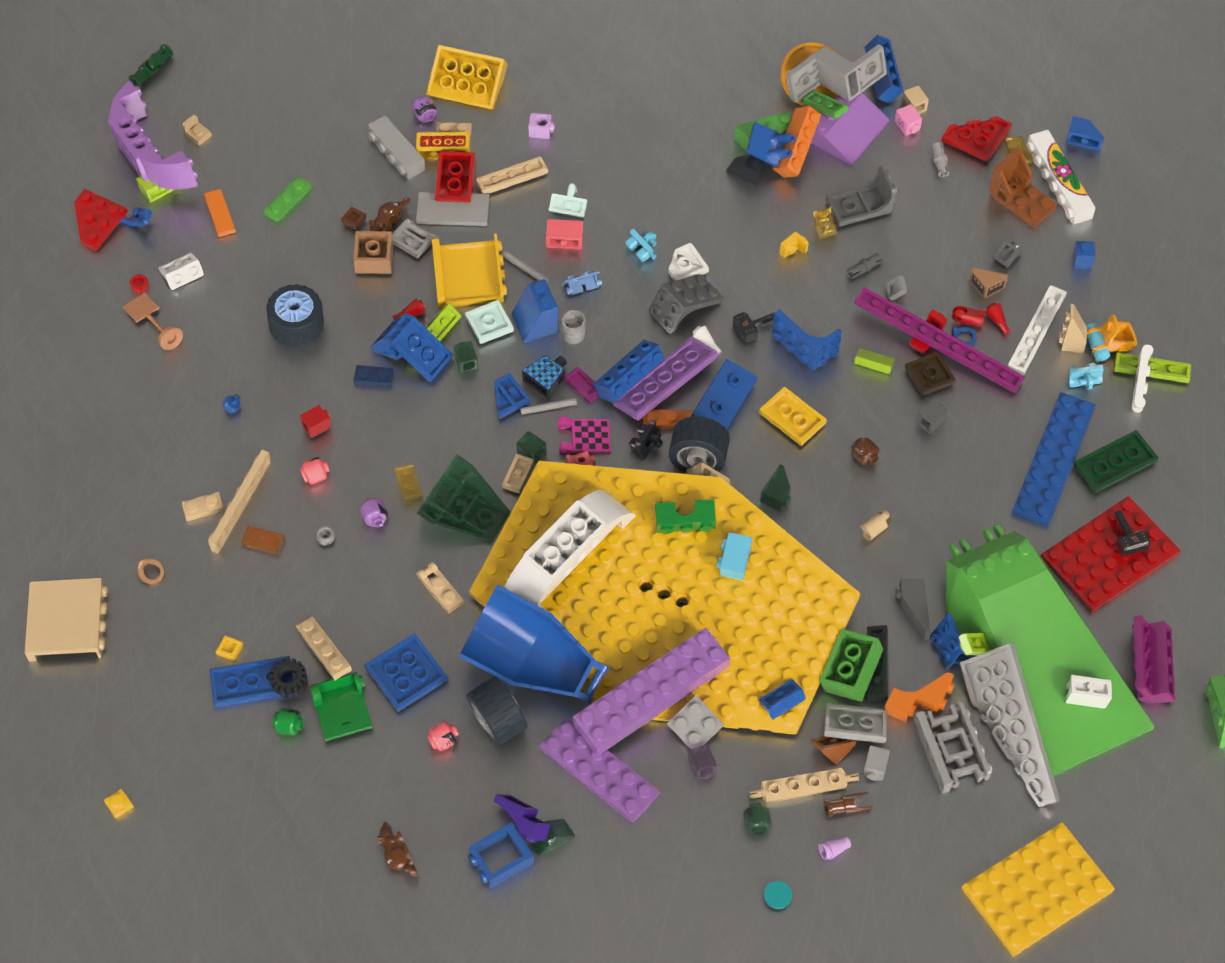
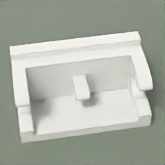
M1071 675L1066 685V689L1069 691L1065 697V703L1105 709L1112 699L1111 680Z

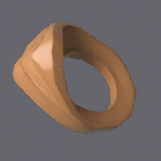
M147 558L139 561L137 575L141 581L149 585H155L162 581L165 576V570L159 561ZM147 564L157 566L160 569L159 577L154 580L148 579L144 575V566Z

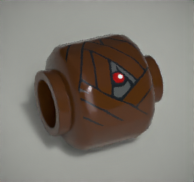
M867 437L858 438L851 446V455L863 466L873 465L879 458V447Z

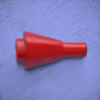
M415 298L403 311L392 317L396 320L405 313L411 316L423 315V311L426 308L422 300L418 301Z
M992 303L987 306L985 314L1001 328L1004 335L1009 334L1011 331L1006 324L1001 304Z

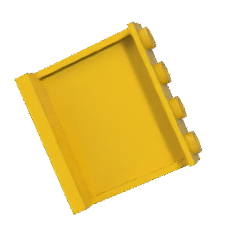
M497 233L494 234V241L440 245L439 239H432L438 308H443L448 303L453 307L489 304L497 300L500 303L504 302L503 295H507L506 284H502V280H505L504 269L501 270L500 266L504 265L503 255H499V251H502L501 240L497 241Z

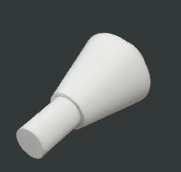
M698 326L693 331L695 339L716 350L718 355L722 352L714 343L706 326Z

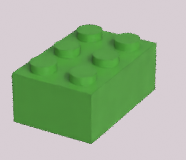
M841 629L820 679L824 691L862 702L883 652L879 639Z

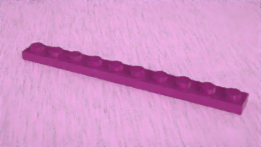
M865 287L855 299L854 304L1014 394L1025 379V376Z

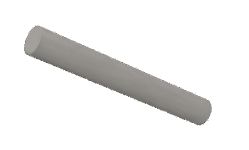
M505 251L503 253V258L536 280L546 279V282H548L549 279L509 252Z
M576 398L522 407L520 412L521 415L574 406L577 405Z

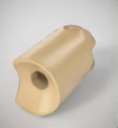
M881 510L859 526L863 529V537L867 541H871L891 525L890 513Z

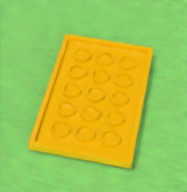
M1061 822L962 885L961 889L1014 957L1112 893L1115 888L1064 823Z

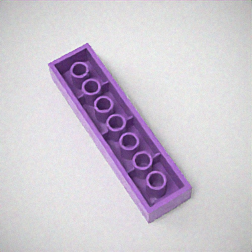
M705 627L574 715L573 725L596 756H599L727 669L730 664V657Z

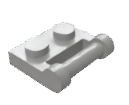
M406 219L392 234L393 245L417 259L432 245V239H437V235L426 232L413 224V221L410 219ZM409 230H411L412 232H414V233L418 234L419 236L423 237L425 240H423V239L419 238L418 236L414 235L413 233L409 232Z

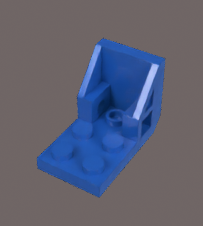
M407 313L391 322L370 347L374 352L395 360L403 357L428 382H431L453 357V354L414 316Z

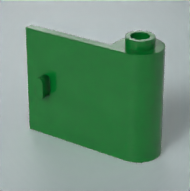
M357 672L341 676L336 680L330 679L310 685L325 741L373 728L361 687H365L362 675L358 676Z

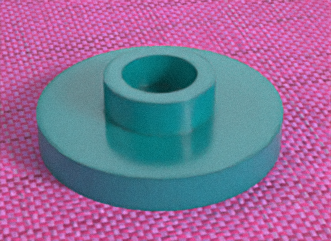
M773 881L764 890V900L771 908L783 909L792 900V890L782 881Z

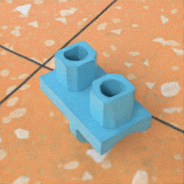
M634 229L629 231L631 236L625 242L629 249L633 251L640 245L642 248L635 253L642 262L650 257L654 260L657 255L649 245L656 246L657 242L655 239L657 235L654 232L647 233L644 231L642 233L644 238H642Z
M1088 363L1084 368H1079L1077 365L1070 366L1069 387L1086 386L1087 389H1092L1093 384L1102 383L1103 366H1097L1095 363Z

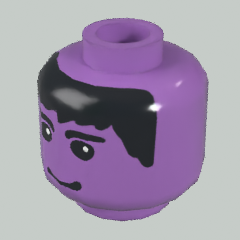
M420 96L414 100L412 111L420 122H430L437 114V107L431 98Z
M369 498L364 501L360 508L364 522L368 526L379 527L388 518L387 509L380 499Z

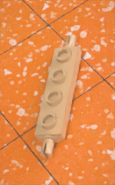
M843 768L762 781L760 789L748 791L750 799L762 797L765 803L846 790L847 782L859 781L858 772L845 774Z

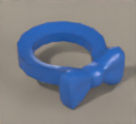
M956 327L952 328L953 337L958 339L957 335L966 331L972 335L973 339L964 343L969 346L975 344L977 335L973 329L969 327H961L957 330Z

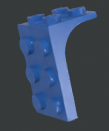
M780 309L774 313L772 336L776 341H780L788 352L793 353L802 364H805L812 371L817 367H822L826 360L830 357H835L839 353L842 335L840 329L826 337H813L803 331Z

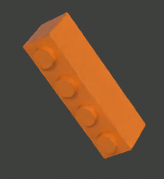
M811 106L795 108L786 134L791 133V137L796 136V141L782 146V149L787 148V152L793 151L791 157L779 160L777 167L773 166V170L784 178L799 176L821 114Z

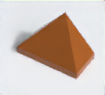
M822 736L811 739V744L837 766L856 745V740Z

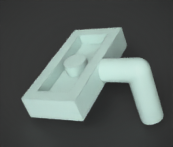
M571 183L568 187L567 196L552 193L549 212L584 218L588 201L574 197V194L577 193V188L575 184Z

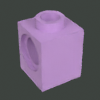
M531 113L529 137L550 139L551 132L554 133L555 122H552V115Z

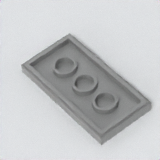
M419 192L416 224L488 226L490 194H472L471 203L435 201L436 192Z

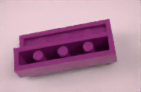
M1142 615L1134 616L1132 632L1135 642H1133L1132 646L1135 653L1133 666L1136 671L1134 686L1137 690V699L1145 703L1158 704L1175 701L1172 629L1165 621L1149 624Z

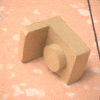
M195 114L186 119L182 124L184 135L198 146L212 136L211 131L198 122Z

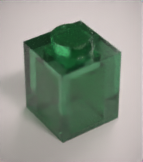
M471 341L453 345L454 357L460 373L478 369V359Z
M527 431L516 443L517 454L534 459V465L539 460H543L547 454L546 442L530 431Z

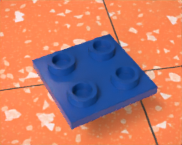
M755 121L746 153L777 167L779 160L791 157L793 151L787 152L788 149H782V146L789 142H795L797 137H791V133L782 135Z
M950 613L946 614L930 635L932 643L935 645L946 669H949L953 664H960V662L971 658L960 647L959 636L961 634Z

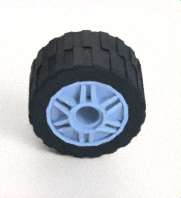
M299 284L286 285L274 291L271 297H269L266 305L268 325L271 334L280 343L287 344L288 346L306 345L314 341L321 334V330L324 327L322 302L319 295L313 289Z

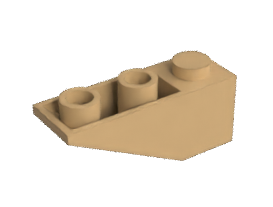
M1071 304L1069 311L1065 312V322H1062L1058 343H1061V351L1083 353L1087 343V327L1075 305Z

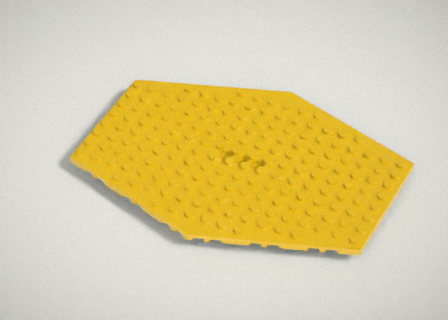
M538 461L469 591L470 595L485 607L498 584L502 587L505 586L512 574L508 572V566L527 517L554 524L577 500L594 491L605 490L636 516L623 529L616 525L541 602V608L551 612L595 660L610 667L608 673L604 674L594 692L592 703L706 627L730 657L729 667L652 720L669 722L692 698L697 696L724 724L723 727L749 728L758 731V729L769 730L775 733L797 735L820 685L821 676L841 629L845 630L860 598V593L723 478ZM714 499L716 529L706 532L692 530L689 533L681 531L670 534L657 533L655 503L675 502L677 513L687 516L694 511L695 500ZM728 533L752 537V546L744 580L720 576V569L717 568L719 556L723 557L724 551L721 550L723 539H727ZM644 588H650V589H651V590H648L647 592H643V591H642V589H644ZM662 595H667L669 597L664 600L660 599ZM680 603H686V604H687V605H685V606H683V607H678V606H677V605L680 604ZM592 667L580 691L586 692L598 668ZM793 679L803 689L806 699L779 717L771 719L759 702V699Z

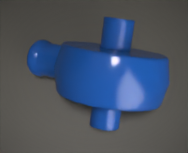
M230 395L224 399L223 407L227 412L235 413L239 410L240 395Z

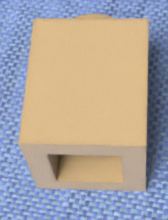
M919 85L908 88L903 92L902 104L904 106L911 104L918 114L927 111L929 99Z

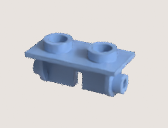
M591 270L583 273L584 275L577 277V275L567 277L563 283V287L568 286L565 288L567 295L570 294L572 296L584 292L582 285H585L586 291L599 288L602 285L601 279H597L600 272Z

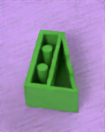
M786 111L755 121L785 135L792 116ZM755 121L735 126L734 140L746 151Z
M1225 675L1210 676L1209 682L1205 686V693L1209 698L1219 748H1225Z

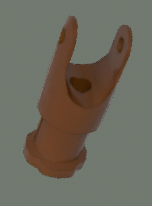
M869 792L841 796L840 799L830 801L824 799V810L827 818L832 817L834 814H850L871 809L873 806L860 808L854 803L855 797L867 795Z

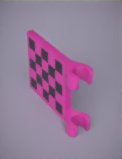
M564 416L559 417V429L572 427V444L561 442L559 448L561 455L583 453L586 451L588 453H611L609 419H571Z

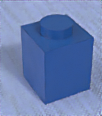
M1076 241L1072 254L1073 269H1092L1095 259L1094 242Z

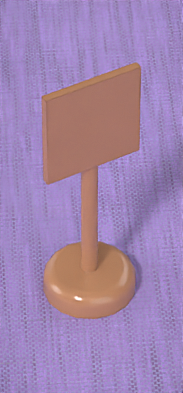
M145 293L122 306V309L136 323L147 317L161 331L158 342L163 349L172 350L182 341L183 332L176 326H169L164 329L150 315L158 310L159 306Z

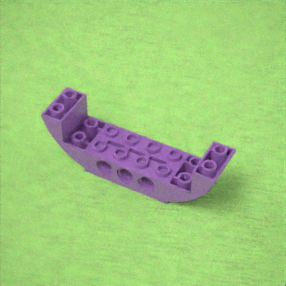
M131 81L127 82L115 95L110 107V117L107 118L115 141L144 181L149 180L158 185V187L165 189H187L198 186L196 181L198 175L194 168L191 167L193 162L189 155L185 156L181 150L164 159L162 155L159 156L157 147L151 145L152 142L149 136H144V130L140 124L137 125V120L147 116L145 112L147 106L144 100L140 98L142 93L139 87L134 86Z

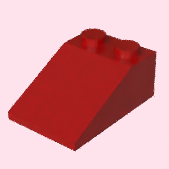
M439 151L435 201L471 203L477 163L475 153Z

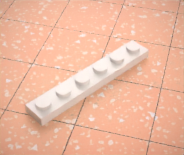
M1051 285L1049 286L1007 367L1023 376L1025 375L1066 297V291Z

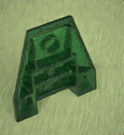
M457 454L416 514L432 525L491 543L511 512L476 468Z

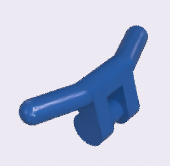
M134 208L133 215L130 218L124 217L120 223L135 227L146 226L152 217V211L146 208Z

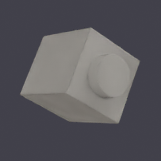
M870 745L863 776L870 780L883 781L890 750Z

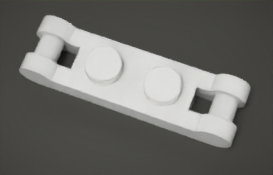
M1151 345L1143 346L1139 354L1131 410L1134 413H1140L1146 404L1143 394H1146L1148 383H1145V379L1149 377L1150 373L1148 360L1153 353Z

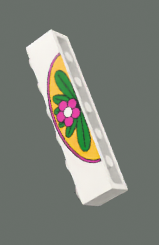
M1049 130L1029 135L1026 149L1034 158L1035 165L1040 168L1043 178L1049 183L1050 190L1056 195L1059 205H1062L1065 210L1066 217L1071 220L1073 225L1092 219L1095 206Z

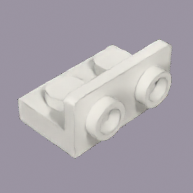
M188 253L158 267L171 290L204 275L198 259L192 253Z

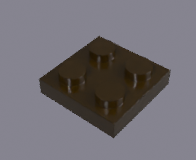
M939 352L905 364L907 373L922 396L953 385L956 382L955 377Z

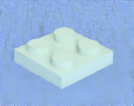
M499 300L465 312V317L480 344L514 331Z

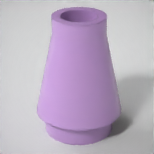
M847 836L823 840L818 845V850L824 860H832L850 848L851 842Z

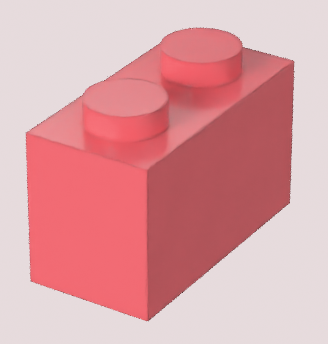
M547 219L546 248L582 249L583 221Z

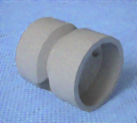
M570 310L564 313L561 320L562 337L569 344H579L585 339L586 335L585 316L578 310Z

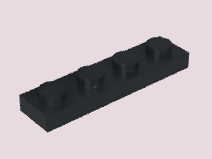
M887 625L868 626L867 636L878 638L883 652L868 685L867 700L868 702L887 701L888 627Z

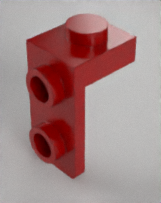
M932 309L928 314L926 322L944 331L948 319L942 313ZM914 337L909 342V346L921 354H925L931 347Z

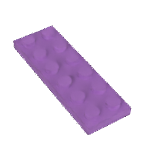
M691 337L665 357L652 371L613 403V406L635 420H640L718 358V352Z
M565 718L539 745L541 751L631 823H634L659 795L658 789L608 750L596 756L575 728L573 722L568 718Z

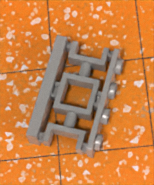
M962 701L958 702L955 706L954 704L949 706L948 711L950 715L934 719L930 710L927 713H924V711L917 712L914 718V724L942 793L949 792L953 787L954 789L958 788L960 783L958 777L974 773L977 782H980L982 779L987 781L992 772L991 763L989 760L986 761L984 756V746L977 739V729L970 722L969 709L964 707ZM959 718L962 728L952 730L950 724L957 722ZM942 726L944 733L936 734L934 738L931 729ZM959 737L964 751L948 755L943 741ZM972 755H974L977 764L966 766L964 760L972 758ZM956 762L958 769L950 771L949 774L945 765Z

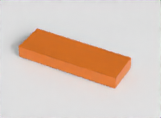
M221 189L204 193L218 237L235 233L236 231Z

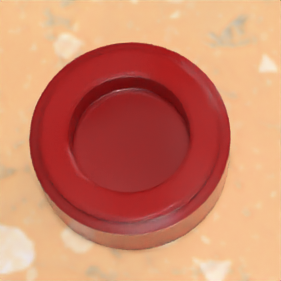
M141 274L133 276L130 279L132 291L136 293L146 291L149 287L147 277Z

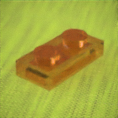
M247 526L241 543L242 546L279 555L285 541V535Z

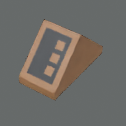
M972 267L969 281L985 299L1005 288L1008 275Z

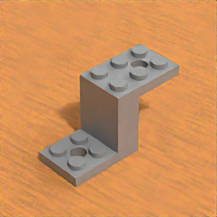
M878 44L852 63L829 48L822 47L786 73L791 101L796 103L819 85L826 87L845 100L851 101L887 74L884 49Z

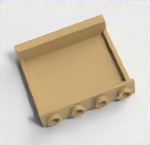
M102 578L30 582L25 639V655L29 662L37 661V655L96 652L98 658H101V652L105 649V640L102 638V634L106 632V622L103 620V615L107 614V605L104 603V597L108 596L107 585H104Z

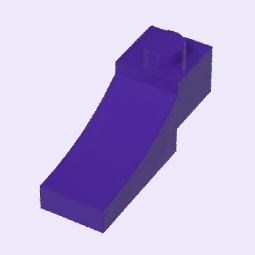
M496 794L494 802L512 817L518 827L517 833L523 835L524 839L528 842L546 841L550 824L536 817L538 813L537 808L512 795Z

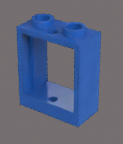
M512 822L469 846V855L467 857L473 867L477 866L479 869L478 875L484 884L488 883L490 888L534 864V855L521 835L517 833L518 830ZM508 837L520 858L491 873L479 852Z

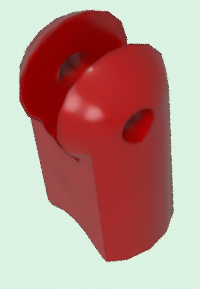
M956 306L953 309L952 319L957 323L982 327L985 311Z

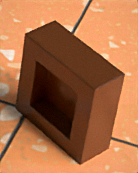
M351 206L341 218V222L357 230L365 221L366 214Z

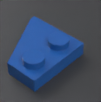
M511 373L494 381L499 419L530 403L529 396Z

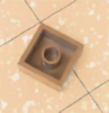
M356 231L353 258L355 273L391 274L393 259L392 231Z

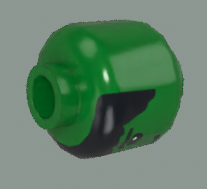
M281 708L278 712H275L272 726L278 734L295 736L299 730L303 729L304 719L298 710Z

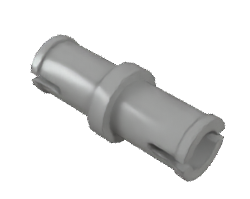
M936 142L932 145L933 161L937 166L938 176L946 177L949 175L948 158L944 153L943 143Z

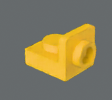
M795 231L781 243L779 254L785 258L789 254H793L797 249L805 254L808 250L809 242L804 236L799 235Z

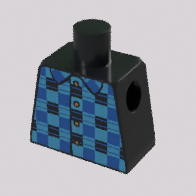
M544 355L522 370L523 382L547 400H550L564 382L565 369L563 367L567 364L566 359L559 356L552 360Z

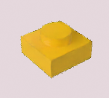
M122 789L104 799L106 806L115 819L133 808L132 803Z

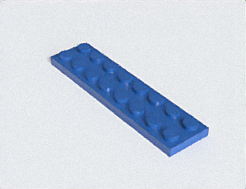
M1060 392L1012 514L1046 527L1049 526L1096 404Z

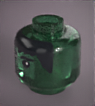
M752 803L743 812L745 828L752 835L765 834L772 826L770 810L768 807L762 806V803Z

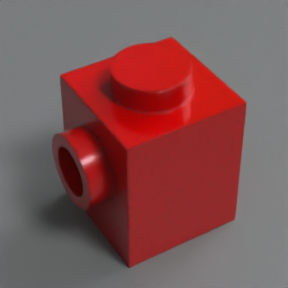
M320 405L300 415L301 424L311 439L331 428V416Z

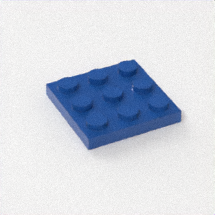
M415 633L364 664L367 672L397 712L448 681L446 673Z

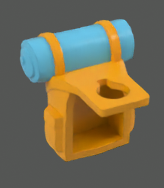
M1111 315L1106 323L1101 326L1098 323H1091L1086 326L1087 340L1090 344L1092 355L1097 362L1107 360L1110 357V352L1132 351L1138 344L1130 322L1117 321L1115 315Z

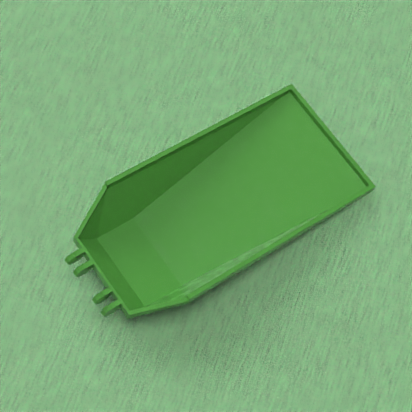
M997 523L993 525V530L998 537L995 540L988 528L982 530V534L987 541L984 545L971 550L968 542L963 538L959 540V545L964 552L961 555L954 543L948 545L953 558L946 561V614H951L961 635L965 633H984L990 650L1014 643L1053 776L1153 730V723L1048 565L1027 538L1015 531L1005 535L1002 527ZM1076 675L1111 680L1112 699L1107 707L1104 709L1065 703V697L1069 691L1066 689V685L1070 680V676Z

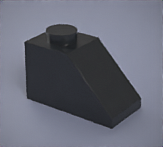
M750 154L740 156L732 161L726 172L757 186L766 175L767 162Z

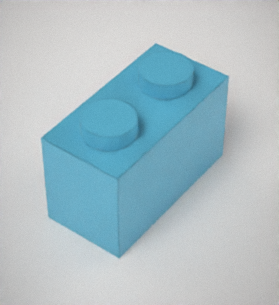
M728 533L727 539H723L721 550L724 551L723 557L719 556L717 568L720 569V576L744 580L752 546V537Z

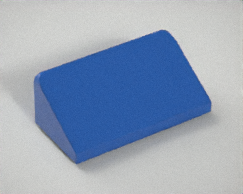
M791 679L760 698L759 702L770 718L775 719L803 702L806 697L803 689Z

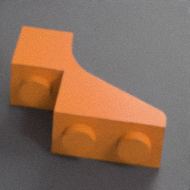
M945 673L914 692H905L893 688L884 710H887L888 715L903 722H907L909 716L913 717L917 708L926 712L931 710L932 715L937 716L939 710L943 711L948 700L945 697L947 693L951 695L955 683L952 682L954 674Z

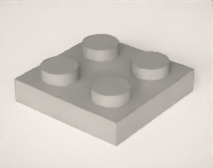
M697 696L692 698L667 723L694 753L724 726Z

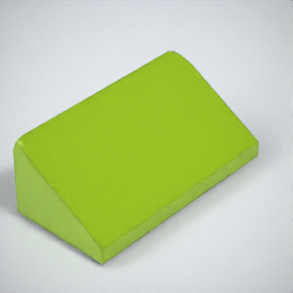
M860 348L856 354L854 364L890 375L895 358Z

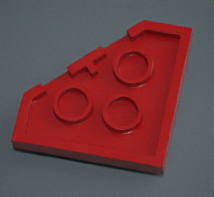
M995 116L985 121L980 119L968 121L964 125L957 126V124H952L943 134L941 141L989 162L1010 131L1012 123Z
M84 189L74 201L82 245L97 251L128 213L126 207Z

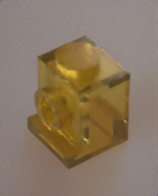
M831 207L814 211L815 226L820 239L836 235L835 218Z

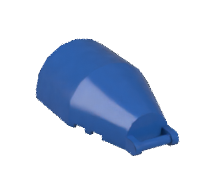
M499 584L494 589L459 655L460 658L512 686L576 696L590 704L594 699L592 696L601 679L610 669L607 665L595 660L551 612ZM594 666L598 670L584 693L580 689Z

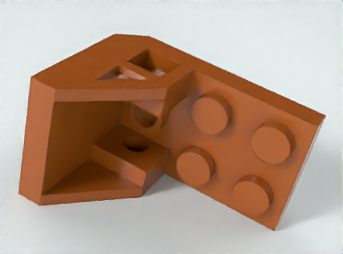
M1016 148L994 167L989 192L993 199L1035 228L1057 209L1058 204L1031 185L1032 172L1023 152Z

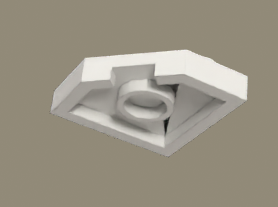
M692 243L675 249L668 269V274L673 281L700 274L704 275L709 272V267Z

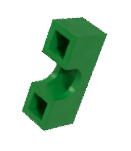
M714 499L695 500V509L687 516L677 513L675 502L655 503L657 533L670 534L676 531L689 533L692 530L706 532L716 529Z

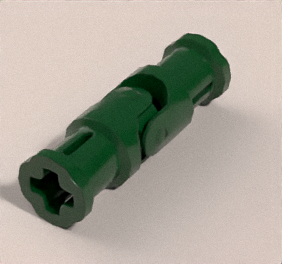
M162 44L160 49L150 56V59H147L138 67V71L134 75L128 77L129 81L134 86L141 88L142 83L146 79H150L157 72L158 68H161L164 62L173 56L172 49Z

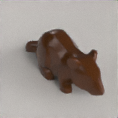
M405 197L400 202L390 201L381 205L376 219L369 221V231H391L392 224L397 225L403 216L401 209L407 206L411 199Z
M384 822L377 839L380 840L379 844L383 845L385 849L384 855L387 865L394 870L405 871L414 878L419 876L400 831L393 835L391 825Z

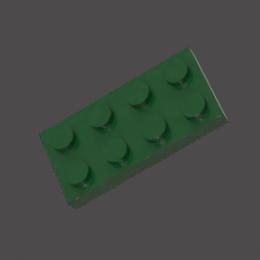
M1135 430L1074 461L1073 466L1096 494L1158 462L1159 457L1139 432Z

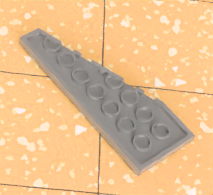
M1014 643L1003 645L960 662L970 701L974 707L978 708L982 720L987 722L992 730L991 734L1007 759L1012 761L1016 773L1021 775L1027 785L1025 787L1038 807L1059 802L1060 798Z

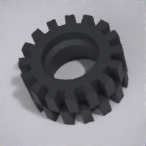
M285 658L286 662H283L281 659L279 660V665L275 663L273 665L274 669L271 668L270 670L271 674L269 675L272 688L275 693L278 692L279 696L284 694L286 698H289V694H291L292 697H295V692L301 694V689L305 690V684L308 683L304 665L302 666L300 661L296 662L294 658H292V661L289 658ZM293 672L296 674L295 681L291 683H283L281 681V677L285 673Z

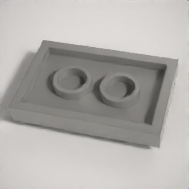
M826 703L824 736L886 743L887 710Z

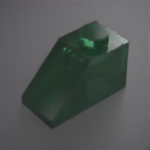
M780 464L761 491L760 498L761 503L781 512L784 506L787 507L792 498L790 496L791 487L783 465Z

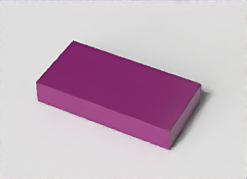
M579 367L564 377V381L588 403L599 397L594 386L595 381Z

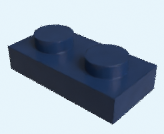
M356 365L353 381L355 385L391 388L394 371L393 368Z

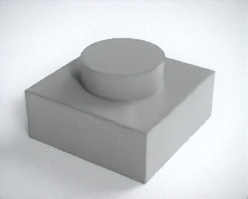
M901 275L886 283L888 298L892 301L907 293L905 278Z

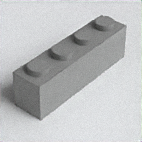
M386 115L368 124L369 132L367 134L369 139L377 144L381 153L386 154L389 162L397 167L400 175H404L409 180L425 171L424 158Z

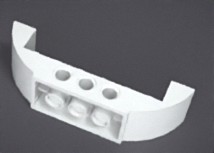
M597 490L586 495L582 499L577 500L523 555L504 588L541 607V602L616 525L623 529L636 515L605 490Z

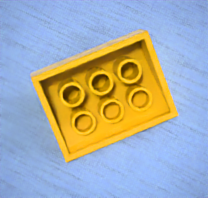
M438 45L426 95L493 110L508 64L505 59Z

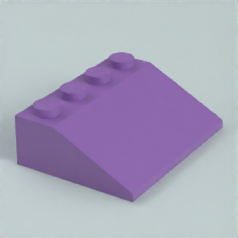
M860 93L851 101H847L838 95L835 100L847 104L849 110L837 119L822 113L811 144L851 166L889 123V119L863 93Z

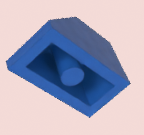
M1073 116L1066 143L1100 151L1104 139L1103 135L1090 120Z

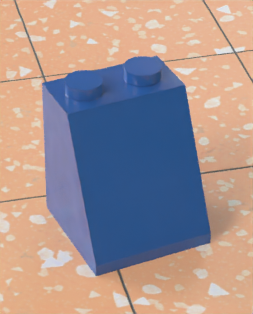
M546 279L527 284L512 311V317L524 343L559 333L558 306Z

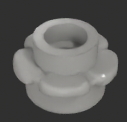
M322 527L318 530L316 539L321 545L331 544L335 540V532L329 527Z

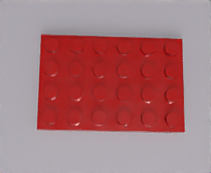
M1127 496L1041 553L1040 556L1054 574L1092 614L1179 555L1181 550ZM1117 510L1122 511L1133 533L1141 530L1147 532L1151 540L1147 550L1128 556L1120 554L1116 543L1118 538L1125 534L1114 514Z

